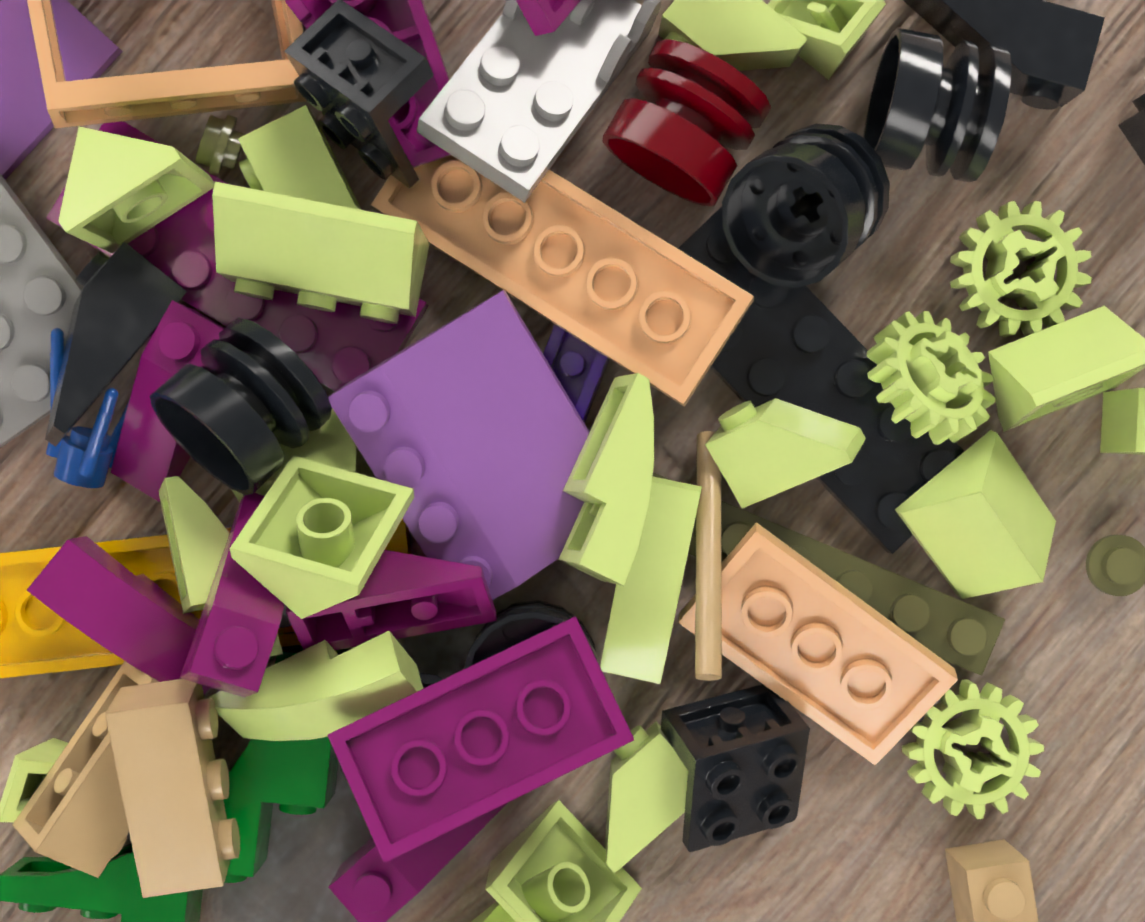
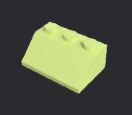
M215 182L212 198L216 272L230 281L236 282L234 292L267 300L273 299L274 290L299 294L298 305L329 312H335L337 302L361 306L360 317L391 324L398 323L399 314L416 317L430 245L416 220Z

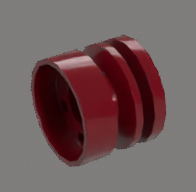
M671 39L657 41L649 55L648 64L650 68L641 69L636 78L635 85L647 101L635 98L624 99L606 129L602 142L624 165L656 186L686 201L702 206L714 207L738 166L733 156L724 147L734 150H747L755 137L752 128L761 127L771 109V105L767 96L752 80L715 55L681 41Z

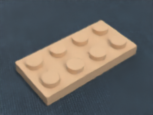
M757 522L721 563L722 655L874 765L899 742L958 680L954 667ZM696 594L680 611L678 620L680 625L694 635Z

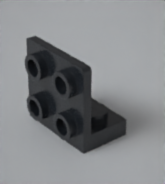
M337 0L284 51L299 75L294 80V85L313 107L321 111L323 117L318 123L335 144L342 149H346L351 144L359 150L358 153L365 164L380 178L386 180L392 175L408 188H411L419 178L388 120L434 74L426 57L343 0Z
M761 684L662 710L661 731L688 770L682 842L689 852L711 846H720L731 840L767 829H776L793 822L797 818L810 728L788 701H785Z

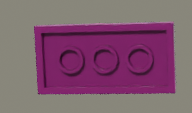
M576 616L327 735L383 863L634 741V737Z

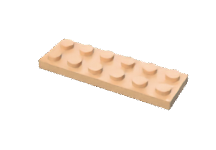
M449 155L415 167L414 170L419 180L411 188H408L394 176L390 175L371 204L381 214L416 220L431 246L500 290H505L511 297L632 374L639 373L647 377L651 386L684 407L754 301V296L550 169L524 203L454 156Z

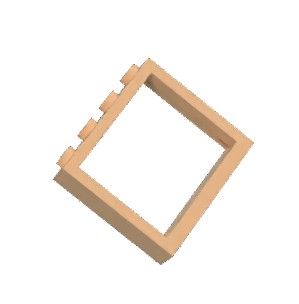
M27 0L47 110L54 128L306 102L307 100L294 85V80L299 75L284 52L303 33L302 22L296 17L285 0H271L282 60L66 81L51 0Z

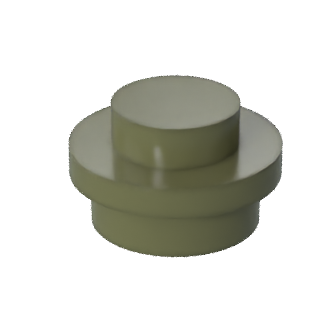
M229 114L225 120L210 115L195 160L196 163L210 167L209 174L217 177L223 166L235 169L242 149L238 138L246 135L235 130L237 117Z
M1114 534L1099 539L1090 548L1086 558V572L1089 580L1098 590L1105 594L1127 596L1135 593L1145 584V547L1138 540L1126 535Z

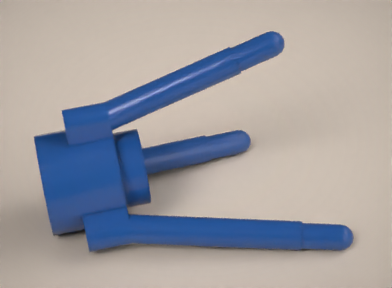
M54 328L51 331L50 413L64 354V332L60 328ZM109 388L105 392L93 428L73 427L71 435H66L56 447L48 442L46 454L57 458L53 473L57 479L85 488H101L105 485L108 470L113 465L128 407L127 403L110 437L107 432L119 396L116 389Z

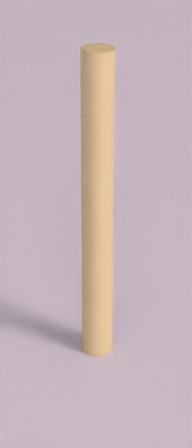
M704 431L697 434L696 485L701 486L702 489L696 513L695 678L705 681H714L722 678L721 471L705 445L715 433L714 431Z

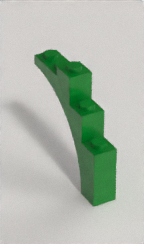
M302 646L282 647L283 654L276 657L275 664L303 651ZM346 648L335 651L340 655L350 649ZM328 737L289 741L250 739L247 747L228 773L229 796L227 799H223L226 818L236 819L240 834V854L238 858L231 859L224 883H237L246 880L247 877H254L267 860L273 803L279 804L281 812L294 815L313 814L317 808L324 809L335 794L338 758ZM132 843L123 846L121 851L111 858L99 878L48 857H23L0 874V901L18 903V908L25 912L43 913L53 911L58 907L80 910L81 916L98 920L110 919L118 914H122L121 922L200 921L203 889L147 898L142 897Z

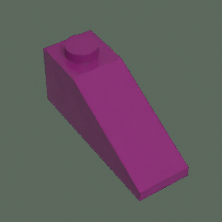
M173 300L141 355L110 472L158 502H161L159 489L164 479L174 476L180 477L190 456L173 439L158 419L151 406L150 395L187 363L205 369L201 361L200 350L212 340H220L219 332L225 328V326L208 316Z
M258 493L243 494L180 676L181 679L241 697H247L259 691L285 606L284 603L231 558L229 548L265 497Z
M384 550L358 596L303 619L286 606V615L303 650L324 640L334 650L356 647L387 631H390L396 639L496 621V610L482 567Z
M506 804L386 863H383L374 840L371 838L340 865L328 888L358 922H386L413 899Z

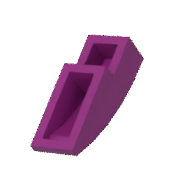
M87 536L68 539L29 586L27 591L95 642L159 682L181 679L180 676L200 619L191 612L183 614L182 605L145 574L135 576ZM202 685L204 696L211 687Z

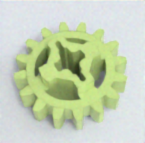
M1011 201L999 207L998 216L989 210L977 217L976 221L980 230L969 228L961 233L959 239L969 249L951 256L950 262L958 267H962L963 275L950 281L951 288L956 289L966 288L969 296L959 305L962 311L978 307L982 311L976 325L978 327L985 328L999 321L1000 336L1008 337L1015 335L1019 327H1021L1026 337L1041 331L1043 324L1051 327L1064 322L1065 319L1061 309L1070 311L1080 308L1083 302L1072 291L1074 288L1091 284L1092 277L1078 272V264L1090 259L1092 256L1091 251H1075L1072 243L1083 233L1079 227L1067 232L1060 228L1065 214L1063 211L1058 210L1043 218L1041 217V202L1033 201L1026 205L1020 214L1016 202ZM1021 231L1032 233L1042 239V241L1026 239ZM984 255L988 259L985 278L983 277ZM1032 257L1036 258L1034 262L1026 266L1027 270L1022 273L1021 279L1016 278L1004 283V279L1013 274V269L1019 265L1020 260L1025 261ZM1056 267H1057V277H1056V282H1055V281H1054V275H1055V269H1056ZM1000 297L1015 299L1020 308L1026 306L1028 310L1010 308L997 299Z
M909 311L905 312L897 320H893L873 337L877 344L867 351V357L876 363L877 366L867 373L868 379L881 383L883 391L876 396L878 403L891 402L895 408L891 420L895 424L904 419L911 422L910 429L913 437L917 439L926 432H929V436L935 445L941 444L948 438L953 443L958 442L990 418L986 409L995 403L996 398L986 391L984 387L994 381L993 375L983 372L979 368L978 364L985 358L983 353H971L966 347L970 336L966 332L959 336L951 332L952 327L949 319L944 318L935 325L929 311H923L917 317H914Z
M968 679L961 680L958 695H955L949 689L939 699L940 702L927 711L922 722H917L910 729L917 736L916 742L903 745L902 752L908 758L918 761L907 773L917 784L926 783L921 793L933 804L943 798V807L954 816H958L965 804L972 816L976 819H983L986 804L991 803L993 807L1004 814L1008 812L1005 796L1012 792L1016 796L1025 799L1029 795L1020 782L1024 775L1028 777L1040 776L1041 771L1029 763L1030 755L1044 752V745L1027 737V734L1033 732L1039 725L1036 719L1027 714L1018 715L1024 705L1020 699L1012 695L1002 699V689L988 682L979 693L975 683ZM963 712L961 717L946 723L954 715ZM1004 726L1009 737V749L1005 747L1000 736ZM953 743L963 746L981 743V746L990 751L991 754L978 751V753L967 752L964 755ZM934 749L940 750L945 759L942 769L946 774L945 779L941 776L936 766Z

